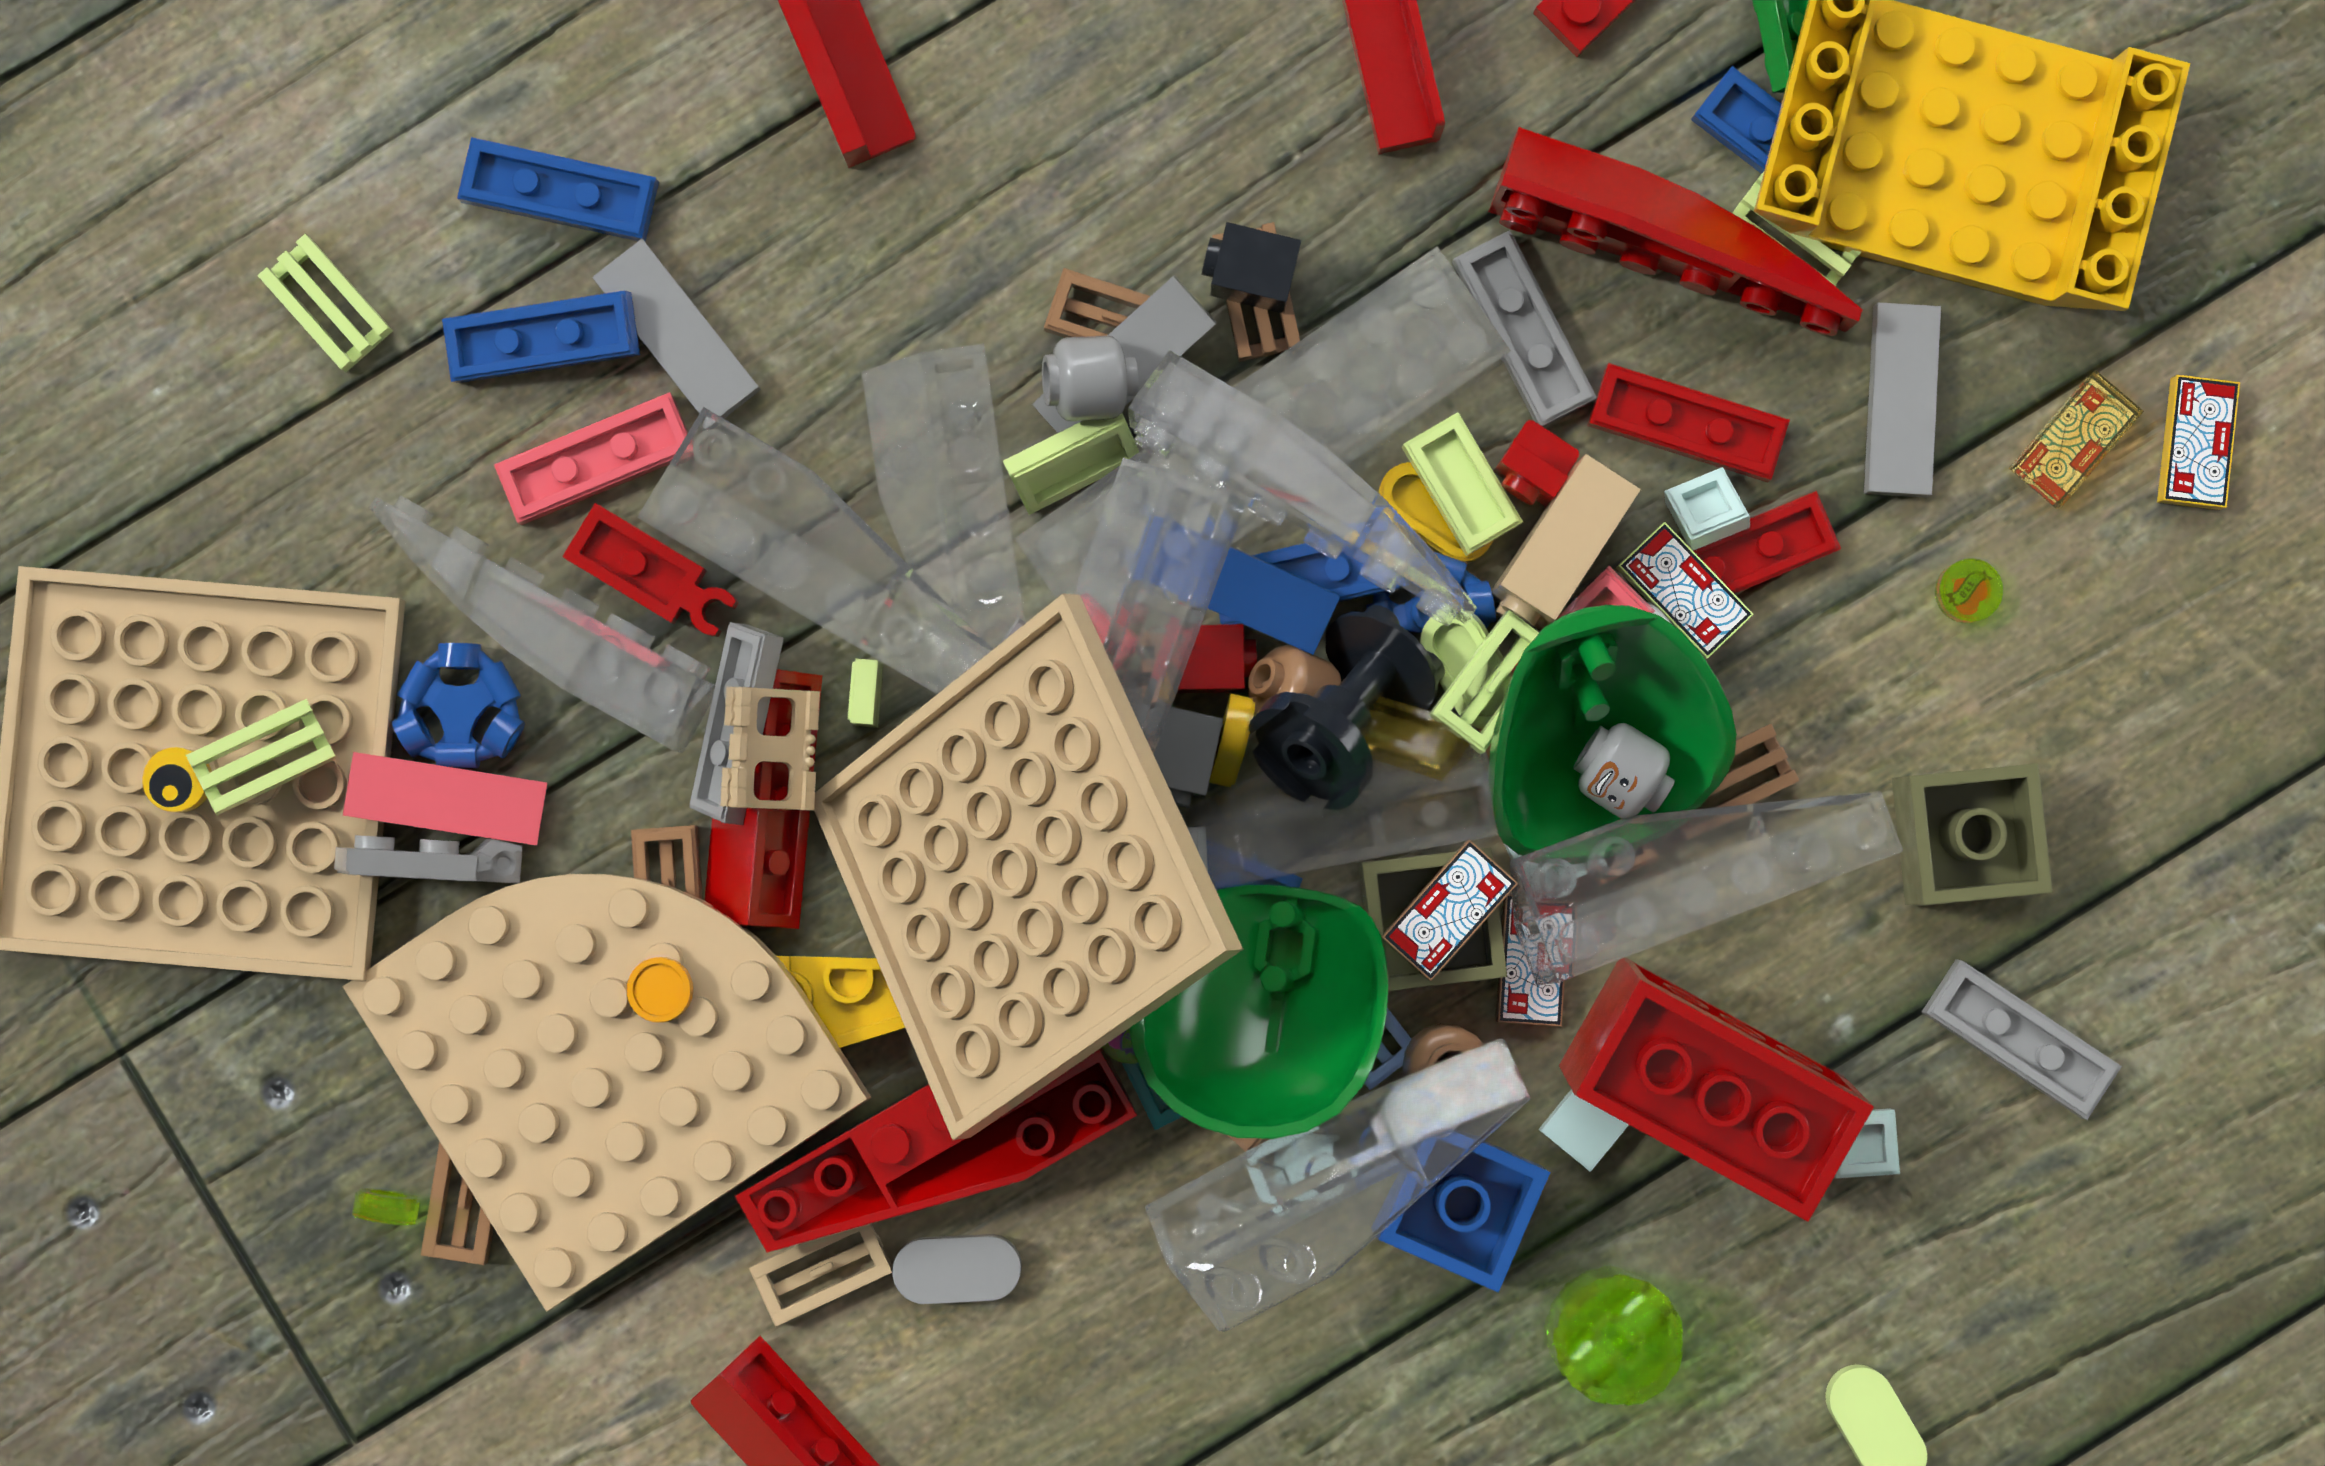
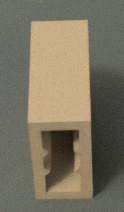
M1587 454L1567 474L1568 478L1555 498L1547 505L1492 589L1493 600L1499 603L1495 610L1499 617H1502L1506 611L1510 610L1531 627H1535L1540 631L1556 621L1641 489Z

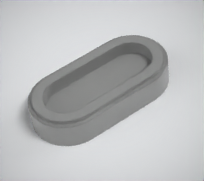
M999 1235L922 1237L910 1241L900 1250L894 1260L892 1274L898 1291L906 1299L914 1303L939 1304L994 1301L1005 1297L1015 1288L1021 1275L1022 1263L1016 1247L1008 1239Z

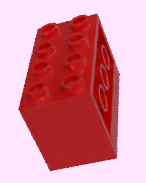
M1622 955L1559 1064L1575 1096L1807 1222L1812 1217L1874 1108L1841 1074Z

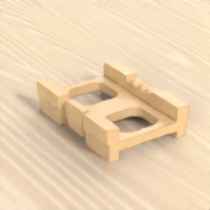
M726 687L724 725L734 726L733 734H730L728 758V760H732V768L722 767L720 806L814 810L816 772H810L809 767H812L815 763L814 759L810 757V755L815 753V748L810 746V744H813L816 740L815 736L811 734V730H818L820 691ZM761 698H787L791 702V730L786 736H766L758 732L757 708ZM759 762H783L787 765L789 779L788 794L785 799L773 801L759 800L755 797L753 791L754 770Z

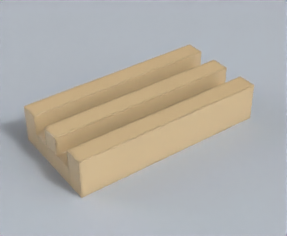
M873 1223L797 1244L749 1267L775 1327L892 1273V1263L883 1250L884 1246L873 1228ZM858 1231L860 1232L864 1242L772 1284L768 1273ZM870 1254L874 1262L873 1266L782 1307L778 1296Z

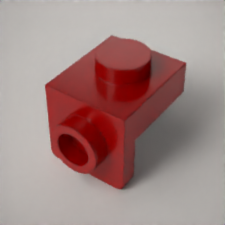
M1528 420L1493 472L1504 479L1501 486L1519 500L1529 505H1533L1535 501H1538L1546 507L1555 498L1568 478L1567 474L1579 458V451L1535 421Z

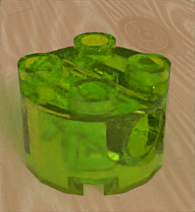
M1612 1265L1585 1271L1564 1285L1551 1303L1549 1314L1545 1319L1544 1331L1551 1357L1570 1385L1591 1401L1606 1405L1624 1404L1629 1406L1642 1404L1664 1391L1679 1371L1683 1356L1681 1352L1683 1346L1682 1335L1684 1336L1682 1320L1670 1299L1635 1272L1623 1270Z

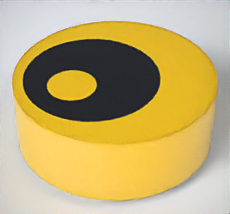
M179 747L166 748L157 752L147 762L142 776L143 789L147 798L158 808L170 812H188L198 808L206 801L207 796L186 757L187 754L194 752L193 750ZM209 763L206 764L209 772H212Z

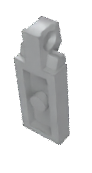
M355 835L354 848L336 847L334 869L337 870V873L520 883L522 845L494 839H486L473 851L459 854V841L420 839L419 852L394 850L395 838Z

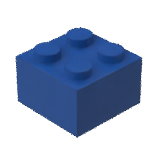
M1424 1114L1374 1229V1233L1380 1241L1499 1293L1551 1172L1539 1164Z

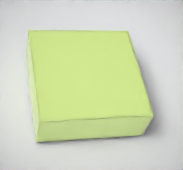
M855 659V662H852L848 720L855 726L878 728L883 664L878 660Z

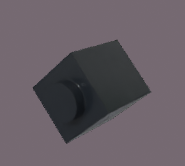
M1226 222L1222 240L1210 237L1201 275L1212 277L1210 296L1284 314L1302 240Z

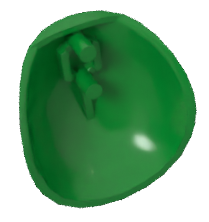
M1602 605L1583 608L1560 617L1544 627L1527 646L1509 682L1494 727L1490 749L1488 780L1497 833L1505 845L1518 855L1540 860H1569L1608 853L1640 842L1671 827L1700 807L1720 786L1735 757L1737 734L1732 709L1719 680L1709 664L1682 631L1661 616L1632 606ZM1616 724H1629L1669 751L1670 764L1666 775L1675 781L1669 794L1654 813L1644 807L1633 818L1622 819L1587 798L1579 791L1578 779L1580 773L1573 770V766L1586 743L1600 726L1609 730Z
M1242 885L1216 890L1243 950L1131 1026L1130 1036L1134 1054L1148 1085L1175 1113L1202 1128L1236 1138L1276 1139L1308 1132L1341 1113L1363 1087L1373 1068L1382 1041L1388 1002L1387 962L1381 935L1373 918L1360 905L1337 895L1317 890L1279 885Z

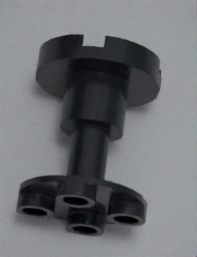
M1371 605L1365 612L1353 611L1342 614L1329 626L1326 632L1325 652L1329 661L1340 673L1341 684L1339 686L1325 685L1314 696L1294 692L1275 694L1266 701L1250 721L1249 735L1256 731V737L1259 742L1252 751L1257 764L1277 787L1292 798L1303 803L1313 795L1320 799L1329 800L1323 809H1343L1354 803L1370 783L1373 777V757L1364 737L1372 726V717L1369 712L1371 707L1388 714L1414 716L1426 711L1438 695V683L1445 675L1443 663L1435 654L1427 651L1410 632L1400 626L1397 617L1392 611L1381 605Z

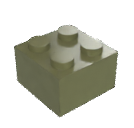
M2038 763L1892 778L1905 905L1924 906L2053 893Z
M1481 848L1493 860L1492 848ZM1456 852L1358 863L1363 909L1373 918L1381 936ZM1499 906L1432 981H1429L1382 939L1387 962L1388 991L1507 977Z

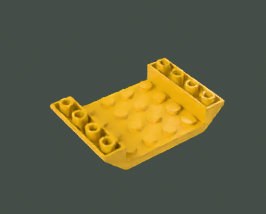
M1808 0L1754 212L1791 234L1820 241L1831 249L1843 252L1855 250L1861 252L1859 255L1861 257L2043 306L2126 311L2129 309L2191 63L2132 47L2125 49L2116 58L2110 59L1894 0Z

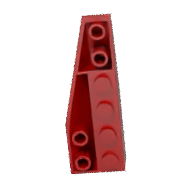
M1518 127L1488 211L1501 216L1499 223L1504 227L1524 234H1535L1538 228L1561 236L1559 243L1570 250L1594 255L1596 250L1600 249L1621 256L1619 263L1623 267L1638 273L1655 275L1657 269L1680 276V285L1697 293L1715 295L1718 289L1741 297L1740 305L1756 313L1776 315L1777 310H1781L1801 317L1800 325L1819 334L1835 336L1838 330L1847 332L1859 322L1863 309L1811 265L1754 225L1705 197L1640 167Z
M1103 1046L971 1138L952 1140L930 1085L927 1084L742 1191L735 1197L768 1253L1023 1181L1137 1116V1112Z

